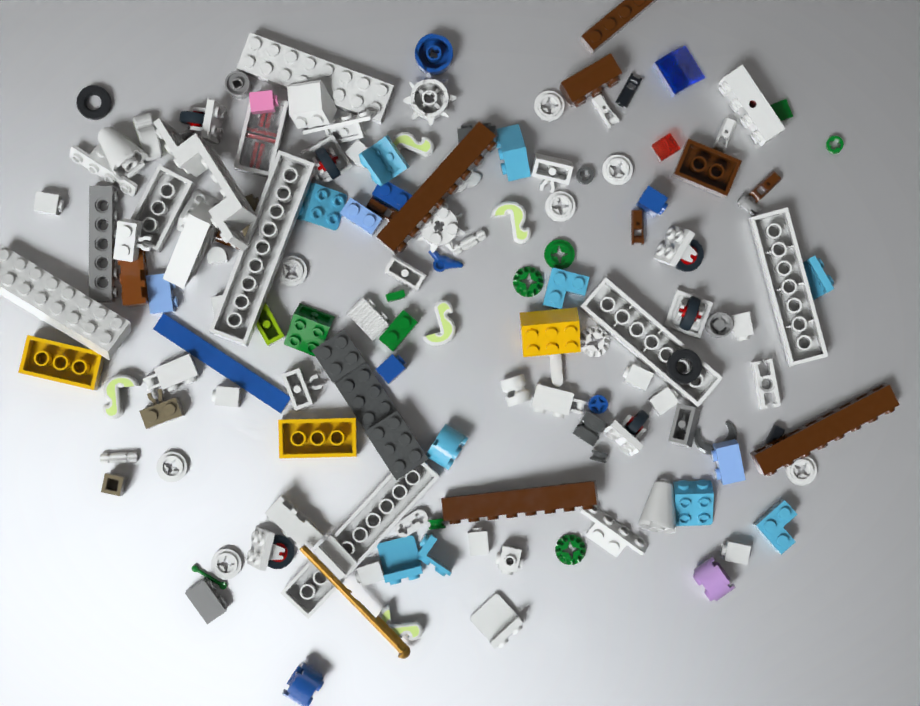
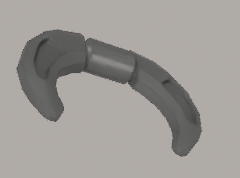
M727 421L728 436L724 441L737 440V432L734 426ZM697 428L694 436L697 448L704 454L711 455V451L714 450L713 445L711 446V444L701 438V429Z

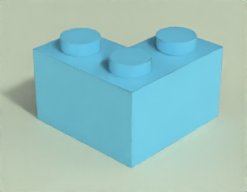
M519 124L496 129L498 136L496 148H499L500 160L504 161V163L500 164L502 174L507 175L508 182L531 177L526 146Z
M552 267L542 306L562 309L566 292L584 297L590 277Z
M781 499L754 522L753 525L770 545L782 555L796 542L783 527L798 514L785 500Z

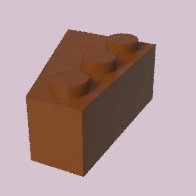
M139 248L138 260L134 262L117 260L118 265L121 267L119 279L122 285L123 306L126 307L149 305L146 276L148 275L146 251Z

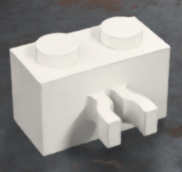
M535 153L531 176L544 179L540 183L539 190L543 191L544 186L549 180L551 186L550 193H554V182L569 185L573 171V162Z
M130 219L117 221L113 259L134 262L138 260L139 248L144 251H151V247L140 243V241L152 240L153 237L149 235L141 237L142 221Z
M301 368L281 375L295 411L314 404L310 390L321 389L322 385L308 387V384L312 383L314 379L319 378L317 374L311 376L307 381Z

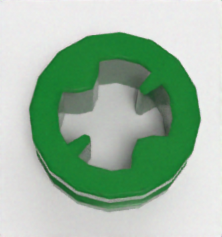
M831 136L826 142L827 151L831 154L839 153L844 145L843 140L839 136ZM837 140L840 148L831 149L832 145H829V143Z
M443 518L428 520L430 523L429 530L446 528V525L443 524Z

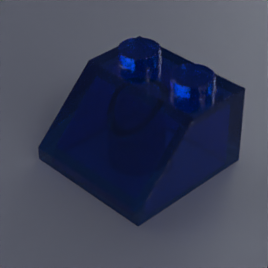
M686 46L672 51L653 64L655 71L672 98L705 79Z

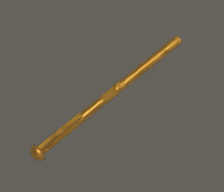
M304 544L299 550L399 652L398 657L401 659L407 658L410 655L409 646L378 615L375 617L360 601L350 594L352 591L347 589Z

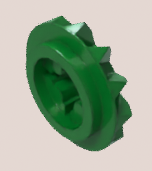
M557 239L547 245L544 251V258L551 268L563 270L573 263L575 252L569 242ZM558 247H560L561 253L568 254L561 258V263H559L557 257L551 256L557 253Z
M530 266L522 267L514 275V289L521 296H535L543 287V276L536 268ZM529 273L530 279L537 283L530 284V287L526 290V283L520 282V280H525Z
M568 534L558 540L555 553L562 563L575 565L584 558L586 546L580 537ZM569 542L573 548H579V550L573 552L572 558L569 552H562V550L568 548Z

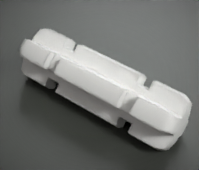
M479 230L475 235L472 234L460 241L459 244L453 245L454 249L452 252L454 255H458L463 250L465 251L478 244V241L485 240L487 238L485 232Z
M127 452L111 453L110 455L109 453L100 454L101 464L138 461L137 452H129L128 454Z

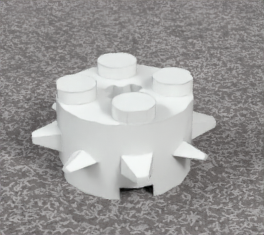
M427 73L425 80H421L418 83L409 82L412 87L411 96L404 98L403 102L412 105L414 110L411 116L412 119L417 117L427 119L429 125L432 126L434 119L439 118L441 115L450 117L447 111L448 103L456 100V96L448 94L446 89L447 79L439 82L436 79H432L430 73ZM428 96L430 98L433 96L434 102L427 103L425 97Z
M446 202L440 210L436 209L429 223H424L420 227L421 233L416 238L417 242L425 240L430 244L432 253L436 251L438 246H446L453 250L452 241L456 236L465 234L464 231L458 228L457 222L461 218L462 213L453 214L448 210ZM438 222L444 224L442 227L443 231L441 232L434 229Z

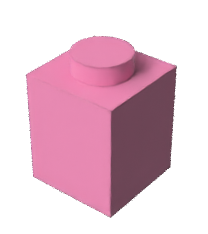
M272 90L249 93L250 108L253 115L276 112L275 107L279 106L278 96L274 95Z

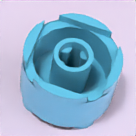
M445 424L426 455L432 461L449 470L461 452V447L467 442L468 437Z

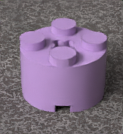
M712 556L694 569L693 578L699 586L702 584L705 587L704 593L710 601H718L736 587L734 584H729L730 577L718 561L716 563L713 562L715 558Z

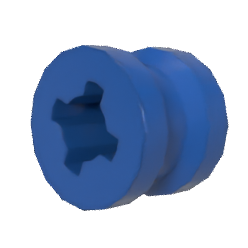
M595 395L590 398L588 407L592 413L601 414L607 410L608 402L604 396Z

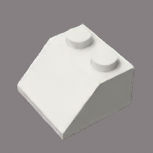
M322 80L288 85L289 115L297 129L331 124L337 107Z

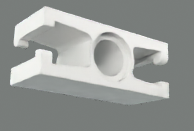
M773 359L763 360V364L767 363L768 375L760 376L758 365L761 364V361L751 362L759 409H768L767 405H765L764 393L769 392L772 393L773 407L781 406ZM763 379L770 381V387L767 390L761 386Z

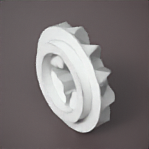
M554 91L540 93L534 102L536 115L542 120L549 122L557 120L563 114L565 107L563 98ZM548 98L551 104L555 106V108L551 109L550 114L547 108L541 107L547 105Z
M622 155L610 156L603 164V177L608 183L616 186L625 184L633 173L630 160ZM622 163L620 170L625 175L618 173L613 177L614 170L612 167H617Z
M563 191L552 193L545 203L547 215L552 220L558 222L570 219L576 208L573 197ZM559 199L562 205H568V207L563 208L562 215H560L558 209L552 208L558 205Z
M287 256L280 262L276 272L277 277L284 285L297 286L307 276L306 264L299 257ZM287 265L291 268L295 266L297 268L295 272L298 277L290 275L286 278L289 271L285 266Z
M599 327L585 329L580 335L581 350L590 357L603 355L610 345L608 334ZM591 334L595 337V339L602 338V340H600V342L597 343L598 350L594 345L587 346V344L590 341H592Z
M177 452L163 454L158 459L156 465L158 475L166 482L181 480L185 476L188 467L185 458ZM176 460L175 467H177L179 471L172 470V472L169 473V467L165 463L172 464Z
M808 456L793 460L794 463L786 467L789 480L799 486L810 484L817 474L815 462ZM795 465L799 467L805 465L804 470L808 475H798V470L796 469Z
M227 548L219 550L211 559V569L220 579H232L241 570L240 556L234 550ZM226 556L228 562L234 563V565L228 567L227 572L225 566L218 565V563L225 561Z

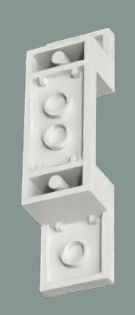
M158 118L153 122L157 128L155 132L160 139H164L166 143L164 147L170 154L174 155L173 161L178 168H183L187 174L191 173L195 177L210 169L212 173L210 177L216 184L220 185L221 189L219 191L225 198L209 210L212 216L210 220L216 228L219 227L221 231L220 236L225 243L229 242L233 248L237 247L244 251L249 246L240 231L258 217L219 155L209 142L196 133L183 142L174 128Z

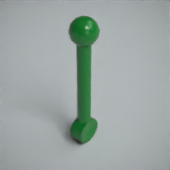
M197 565L192 566L191 570L193 572H198L218 584L220 589H226V582L218 581L200 570Z

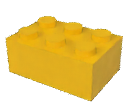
M577 307L519 313L523 357L581 352L580 323Z

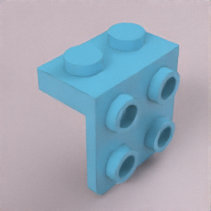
M388 135L359 154L361 164L369 170L372 180L379 186L384 185L410 167Z
M311 183L297 220L337 230L341 219L340 212L345 206L347 195L322 185Z
M813 256L803 262L813 300L834 289L832 286L834 281L829 274L826 275L823 268L825 266L820 258Z
M711 480L673 481L676 526L711 525L713 523L714 491Z
M432 532L429 536L425 534L419 542L421 546L418 550L419 560L426 565L431 563L436 566L435 571L442 576L446 574L450 576L452 570L428 554L437 541V536Z
M413 535L378 544L377 548L385 583L390 582V585L401 583L403 578L408 577L409 580L420 578L419 574H423Z

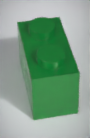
M403 310L380 336L379 340L394 352L418 322Z

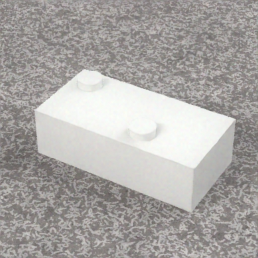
M160 165L157 166L130 219L142 221L141 237L146 235L153 236L152 240L140 241L141 243L159 252L162 251L196 185L195 183Z
M202 201L190 213H186L183 219L185 225L163 276L164 280L182 289L196 275L215 229L210 220L212 216L209 213V210L213 207Z

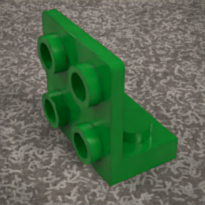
M299 303L293 314L284 345L315 356L312 350L326 341L335 316Z

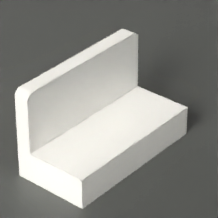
M332 535L313 551L339 580L357 564V561Z

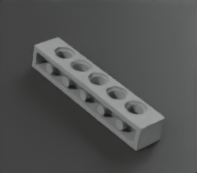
M89 186V297L97 302H115V298L118 297V287L115 286V279H118V268L115 267V259L113 257L117 230L115 229V221H118L119 217L118 210H115V202H118L119 194L113 186ZM103 201H107L109 204L108 209L105 211L100 210V204ZM103 220H107L109 224L106 230L100 229V223ZM103 239L108 241L106 249L100 248V242ZM106 258L108 266L102 269L99 263L102 259ZM106 277L108 285L105 288H101L99 282L102 278Z

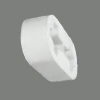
M418 509L401 519L395 526L396 534L400 537H407L423 527L428 521L427 513L422 509ZM416 513H419V515L424 514L423 523L419 521L414 524L412 523L416 518ZM400 524H411V526L407 528L406 534L404 532L400 533L398 531L400 529Z

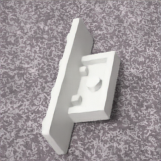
M369 109L362 110L356 115L347 113L338 119L334 117L329 125L304 128L302 133L304 135L325 130L326 136L333 134L338 143L364 138L366 133L362 122L371 120L377 113L376 110L369 111Z
M100 143L90 154L75 145L71 147L69 157L75 163L86 167L91 173L102 177L107 183L118 187L123 193L129 194L132 197L135 196L138 185L126 177H122L123 180H119L114 176Z
M594 505V509L583 510V507L581 508L580 512L594 521V524L585 536L616 558L626 545L640 555H644L648 543L642 537L632 533L626 526L615 521L611 515L605 514L596 505Z

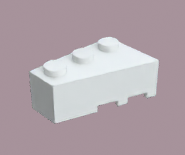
M285 495L280 496L265 512L267 518L274 525L277 524L281 528L280 531L287 538L291 537L296 542L294 545L298 549L304 544L311 549L324 536Z

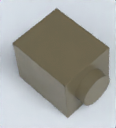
M105 473L101 492L123 496L127 476Z

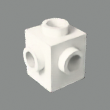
M502 545L501 553L497 552L495 564H498V569H502L501 573L512 575L513 572L517 573L518 568L522 569L524 558L521 557V548ZM507 558H512V563H507Z

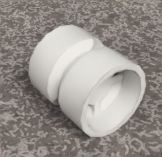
M524 374L500 381L503 392L507 393L505 399L508 407L532 400L529 390L525 389L526 380Z

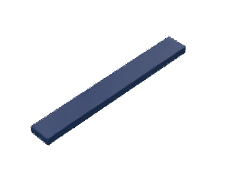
M165 313L162 314L153 330L279 413H282L290 401L289 395Z

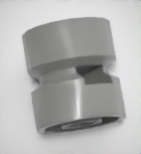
M234 71L226 77L225 88L231 97L242 100L247 98L249 93L252 92L251 81L243 72Z
M723 312L712 314L707 318L705 324L707 333L715 338L725 337L733 328L731 317Z

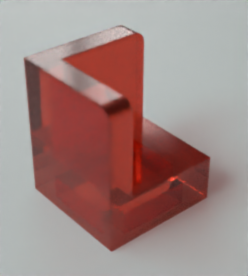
M671 133L651 146L659 158V163L681 149Z

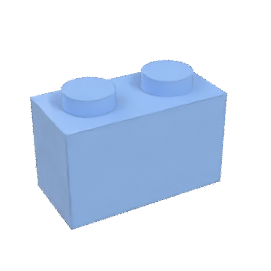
M351 197L340 212L341 216L371 236L375 234L383 222L381 217Z
M165 273L146 276L149 308L152 315L176 312L175 307H178L177 296L173 294V288H176V285L163 279Z
M733 439L713 444L714 450L711 451L713 462L717 464V468L714 469L716 479L720 480L723 485L746 480L738 442Z

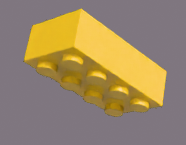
M27 335L18 373L90 390H98L105 357L91 349Z
M357 418L278 420L279 458L358 456Z

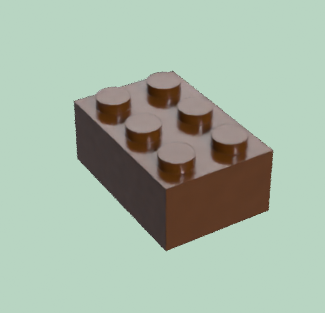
M610 53L562 81L559 89L570 108L573 106L578 108L586 103L588 97L592 96L594 98L603 93V88L608 86L610 89L617 85L618 81L621 80L622 71Z
M688 139L671 177L719 197L726 198L742 160Z

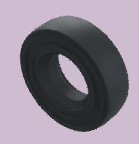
M97 85L83 88L78 94L76 102L79 112L90 120L104 118L109 113L112 105L109 93ZM93 95L101 99V106L96 110H91L87 106L88 98Z
M679 349L673 352L667 361L669 376L681 384L695 381L702 370L700 357L690 349ZM681 359H688L692 364L691 371L687 374H682L677 370V363Z

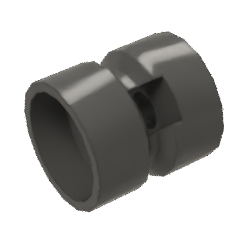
M586 411L581 419L583 423L577 425L573 434L594 447L599 439L598 433H603L608 424L591 412Z

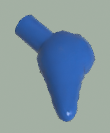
M430 250L428 252L435 260L433 268L437 272H443L446 269L462 268L464 266L463 263L445 255H440L437 251L432 253Z

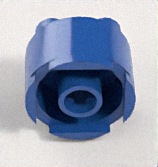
M428 34L422 37L415 48L417 66L422 72L430 73L431 76L446 72L453 61V48L449 40L437 34ZM431 51L434 53L438 52L437 58L430 57Z
M301 662V667L298 666L287 682L289 685L288 690L283 689L282 695L299 706H309L313 700V693L315 690L318 692L324 683L322 681L324 678L322 677L323 674L308 664Z

